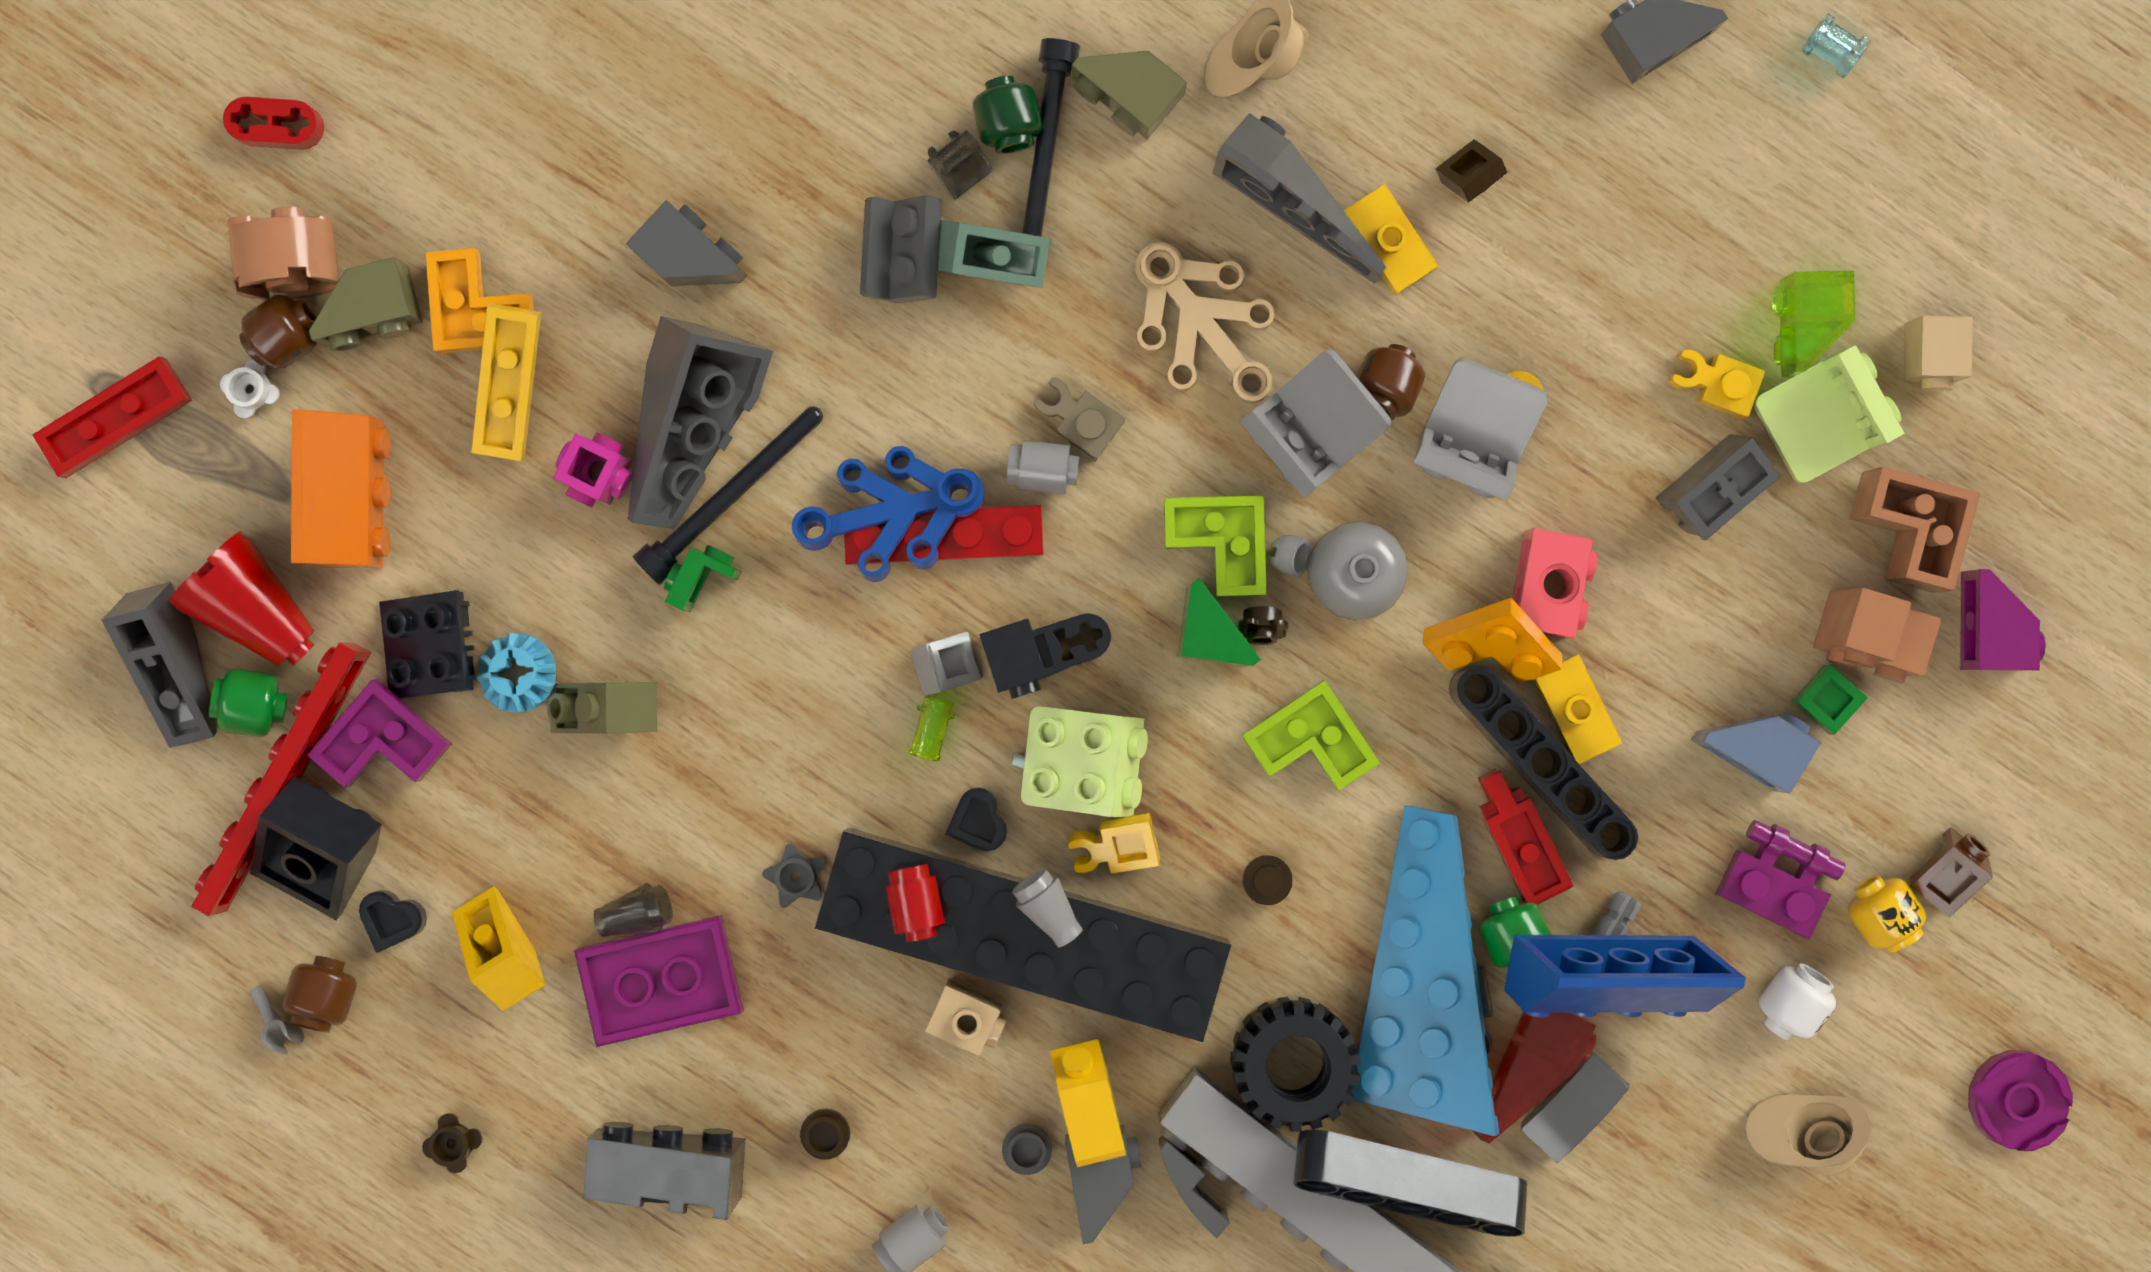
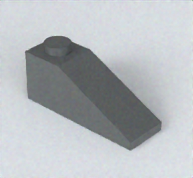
M171 582L126 593L101 619L169 748L211 738L217 733L214 718H209L210 698L193 624L188 615L175 609L176 607L168 601L175 592Z

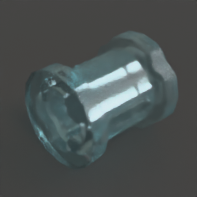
M1827 13L1815 27L1801 52L1807 56L1814 53L1836 67V74L1844 78L1862 57L1871 40L1865 36L1858 39L1834 23L1835 17Z

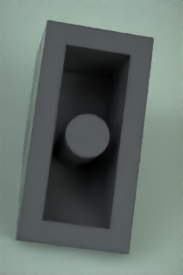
M1628 0L1609 14L1612 21L1602 32L1601 36L1633 84L1716 32L1728 17L1721 9L1681 0H1644L1640 4H1638L1637 0Z
M1124 1124L1120 1125L1126 1156L1081 1167L1076 1166L1069 1134L1065 1135V1146L1083 1244L1094 1242L1133 1186L1132 1169L1141 1167L1136 1137L1126 1139Z

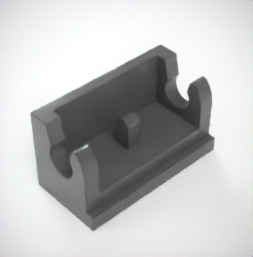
M1729 434L1660 493L1656 500L1664 509L1669 512L1673 511L1680 517L1682 521L1678 526L1683 531L1697 535L1701 540L1706 541L1781 477V475L1752 437Z

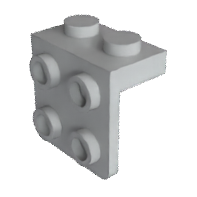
M1327 349L1319 354L1277 393L1240 421L1249 431L1255 443L1263 448L1283 472L1285 479L1298 490L1303 498L1308 496L1391 426L1389 415L1339 355L1331 349Z
M1467 358L1457 359L1450 370L1418 440L1414 464L1421 466L1424 472L1435 478L1447 479L1449 477L1464 483L1472 492L1485 498L1496 496L1507 501L1515 485L1518 462L1547 405L1548 395L1546 391Z

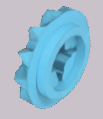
M510 633L501 639L491 641L489 649L479 657L481 665L476 679L481 684L484 692L483 697L500 710L513 713L530 711L541 705L548 698L554 687L556 664L553 655L543 642L533 636ZM514 658L517 665L534 669V672H528L526 675L518 677L516 688L514 687L513 680L499 677V673H504V670L512 668V660Z

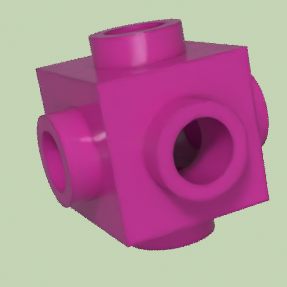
M596 432L591 441L575 433L572 441H568L558 455L555 465L557 471L553 479L569 486L565 493L566 496L593 508L596 500L611 505L614 497L620 499L624 495L631 482L633 472L628 469L632 461L619 455L623 445ZM603 463L604 467L597 481L592 478V469L595 465Z

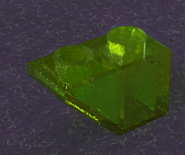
M1854 271L1793 272L1779 280V286H1776L1773 293V311L1776 316H1780V335L1775 339L1774 359L1777 365H1781V378H1792L1806 372L1855 322Z

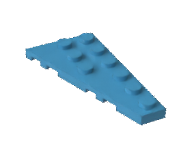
M1404 806L1358 1050L1361 1064L1357 1065V1071L1361 1076L1359 1086L1354 1085L1351 1092L1355 1096L1353 1100L1497 1136L1499 1135L1497 1116L1494 1113L1492 1098L1491 1069L1488 1068L1484 1037L1486 1029L1476 955H1473L1470 932L1472 923L1470 909H1467L1463 879L1465 871L1457 815Z

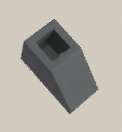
M666 200L626 243L634 253L670 286L741 283L747 277L737 265L743 257L723 238H720L714 244L706 237L701 230L707 224L685 204L677 210Z

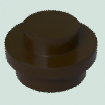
M1262 855L1248 863L1243 872L1242 881L1245 892L1253 901L1262 905H1274L1288 896L1292 888L1293 878L1290 868L1283 860L1272 855Z
M828 1108L818 1109L809 1114L800 1130V1139L804 1149L811 1156L823 1160L839 1156L846 1149L851 1135L850 1126L846 1118L840 1112Z

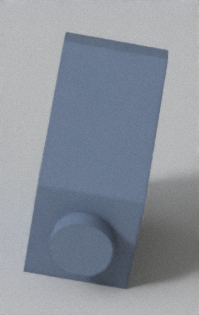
M1783 713L1781 718L1779 716L1763 715L1696 731L1691 741L1771 790L1787 794L1792 792L1821 744L1820 741L1807 734L1811 728L1808 724L1788 713Z

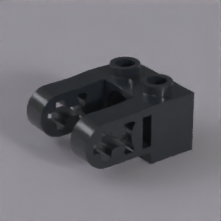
M1090 613L1081 614L1035 630L1032 629L1030 620L1027 618L979 634L998 693L1009 690L1012 699L1041 690L1039 684L1041 679L1070 667L1097 659L1108 649L1111 641V632L1108 624L1101 617ZM1083 624H1088L1091 631L1099 630L1102 637L1095 642L1096 650L1087 652L1084 645H1077L1068 648L1074 658L1062 661L1063 651L1059 640L1054 635L1055 632L1065 630L1066 640L1080 635L1079 626Z

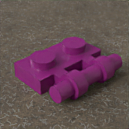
M1753 820L1746 831V837L1760 844L1755 857L1736 850L1715 895L1804 938L1810 939L1831 894L1815 887L1814 883L1820 874L1836 881L1839 880L1844 873L1846 864L1831 857L1830 850L1816 843L1809 846L1790 837V831L1777 824H1773L1770 827L1757 820ZM1780 854L1800 863L1795 876L1773 867Z

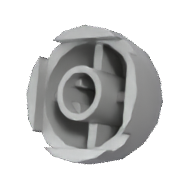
M1359 521L1341 524L1323 535L1311 551L1307 572L1311 589L1319 604L1336 617L1356 621L1375 618L1394 606L1404 592L1408 568L1405 553L1393 535L1378 525Z

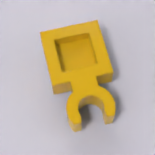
M1683 350L1678 353L1677 359L1689 363L1692 368V374L1689 378H1684L1677 374L1670 376L1668 383L1671 386L1681 390L1694 386L1702 390L1697 403L1740 419L1749 417L1765 370L1721 354L1714 356L1711 365H1707L1702 355L1696 351Z
M1150 813L1101 821V835H1095L1085 830L1076 831L1069 835V849L1083 847L1090 852L1087 856L1075 858L1074 870L1077 873L1090 872L1099 863L1107 861L1111 874L1160 865V854Z

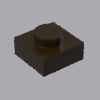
M1475 139L1435 168L1441 183L1468 203L1508 173L1502 158Z

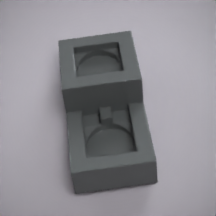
M1591 1051L1558 1081L1557 1090L1522 1120L1521 1131L1558 1163L1612 1110L1628 1091L1629 1083L1594 1051Z
M1162 1135L1158 1139L1165 1167L1175 1188L1194 1216L1210 1233L1218 1238L1230 1224L1227 1212L1196 1186L1205 1175L1202 1164L1189 1152L1177 1148Z

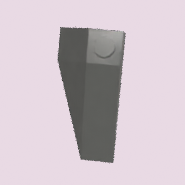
M1249 113L1219 149L1213 174L1375 284L1386 268L1384 263L1293 143L1284 137L1286 131L1269 117L1261 116L1258 119Z
M664 316L660 317L646 363L627 518L629 521L637 524L675 529L706 480L704 471L719 448L725 451L733 437L729 435V432L743 410L750 412L758 400L773 351L703 325Z

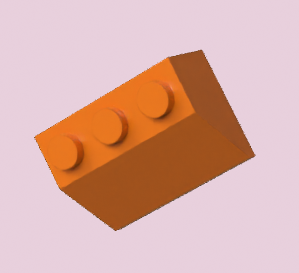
M292 409L291 563L320 568H383V557H387L390 550L389 531L386 527H383V507H388L390 502V484L388 479L384 478V458H388L391 448L390 434L388 429L384 428L383 420L369 415Z

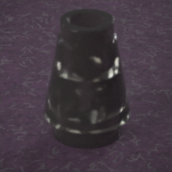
M648 883L594 910V923L602 937L659 932L662 930L663 925L671 923L673 918L672 904L665 888L661 885L652 887Z

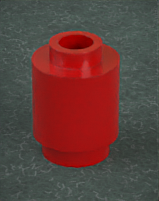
M928 864L887 872L890 885H886L885 889L894 933H905L907 942L937 936L935 926L945 924L936 876H930Z

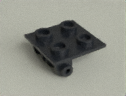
M454 590L379 602L388 689L399 698L474 690L473 681L477 680V675H475L473 656H466V652L474 651L475 649L474 645L465 646L464 637L473 636V631H463V627L470 626L468 614L470 602L464 601L463 592Z

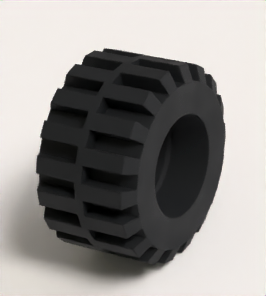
M1289 997L1277 998L1278 1003L1272 1005L1265 1002L1258 1006L1260 1011L1254 1016L1247 1015L1242 1021L1244 1027L1241 1032L1236 1031L1233 1039L1234 1050L1230 1052V1063L1239 1094L1244 1103L1248 1104L1254 1115L1259 1119L1265 1118L1269 1125L1280 1129L1281 1125L1289 1127L1291 1132H1301L1302 1126L1310 1125L1313 1130L1323 1127L1322 1120L1330 1116L1332 1121H1334L1341 1115L1339 1108L1342 1104L1345 1103L1349 1106L1355 1097L1351 1091L1354 1085L1359 1086L1361 1076L1357 1071V1065L1361 1064L1359 1052L1354 1045L1356 1042L1341 1020L1329 1008L1320 1003L1317 1005L1312 1003L1310 999L1299 997L1298 1000H1290ZM1304 1036L1311 1038L1320 1046L1324 1057L1323 1066L1317 1078L1311 1084L1295 1090L1283 1089L1274 1085L1268 1078L1265 1068L1266 1059L1271 1049L1278 1042L1288 1037Z

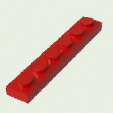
M339 642L337 647H331L324 654L317 668V672L321 675L313 690H307L295 705L293 716L296 717V720L288 734H282L270 750L268 759L272 763L263 778H257L248 789L244 798V803L248 806L239 822L234 821L224 832L219 846L223 848L216 863L209 865L198 878L195 890L199 893L191 907L207 916L223 913L228 910L251 869L259 815L294 776L301 780L311 762L307 754L329 730L372 652L356 643Z

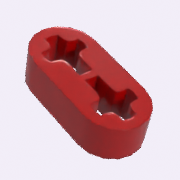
M239 97L228 104L223 114V124L228 134L242 144L252 147L310 149L318 144L324 133V122L320 114L305 102L298 100ZM250 111L258 118L267 121V125H250L249 133L239 125L240 119L248 118ZM300 114L302 118L309 122L308 128H300L298 136L289 128L281 126V122H296Z

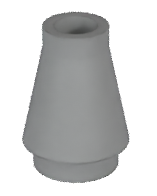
M1042 868L1026 877L1012 891L1018 900L1016 907L1051 937L1057 947L1065 946L1082 932L1083 929L1075 918L1058 876H1051L1046 868Z

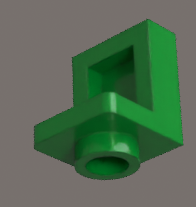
M707 545L704 553L690 548L683 564L675 563L666 578L663 589L669 593L664 602L682 611L691 612L711 569L729 578L739 579L742 571L731 566L735 557L710 545Z

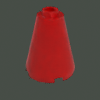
M242 531L235 533L206 559L208 561L196 573L193 572L168 600L176 607L175 609L278 667L286 660L295 666L315 646L308 639L315 630L251 538L247 537Z

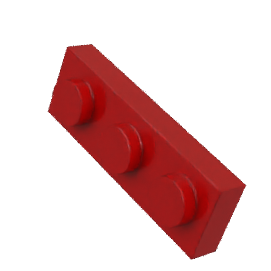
M158 356L35 432L32 436L57 477L67 479L193 400L168 360Z

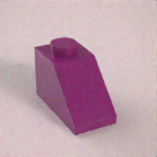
M1990 569L1962 571L1960 670L2040 671V661L2043 659L2046 649L2045 637L2040 631V620Z

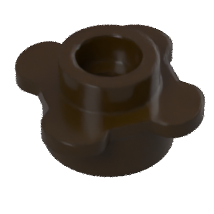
M1256 606L1243 610V619L1238 622V627L1240 628L1238 630L1251 644L1271 645L1276 643L1277 639L1286 637L1285 629L1288 628V622L1282 620V611L1280 609L1269 606Z
M447 1113L438 1119V1129L423 1142L422 1149L425 1156L432 1158L435 1163L447 1167V1170L451 1173H459L467 1167L469 1154L473 1149L480 1147L483 1138L478 1129L467 1128L459 1123V1119L455 1114ZM449 1139L456 1140V1147L452 1148L449 1146Z

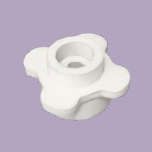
M254 360L246 362L245 367L234 369L229 374H225L220 381L222 392L234 404V413L241 418L253 417L256 409L265 404H275L280 396L279 388L272 385L265 375L266 366H261ZM248 385H253L254 391L251 394L246 392Z

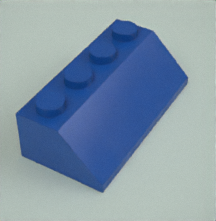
M1514 935L1504 991L1517 1003L1524 1013L1540 1018L1549 1017L1552 1013H1572L1581 1017H1594L1597 1015V1012H1616L1628 1017H1639L1642 1015V1012H1662L1669 1016L1682 1017L1687 1012H1709L1744 988L1746 977L1695 936Z

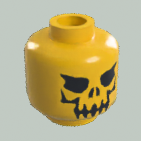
M1875 875L1864 880L1854 888L1853 891L1857 897L1850 903L1848 914L1870 947L1876 949L1886 948L1889 953H1893L1910 946L1922 937L1924 931L1921 927L1926 921V912L1904 880L1891 878L1883 881L1880 875Z

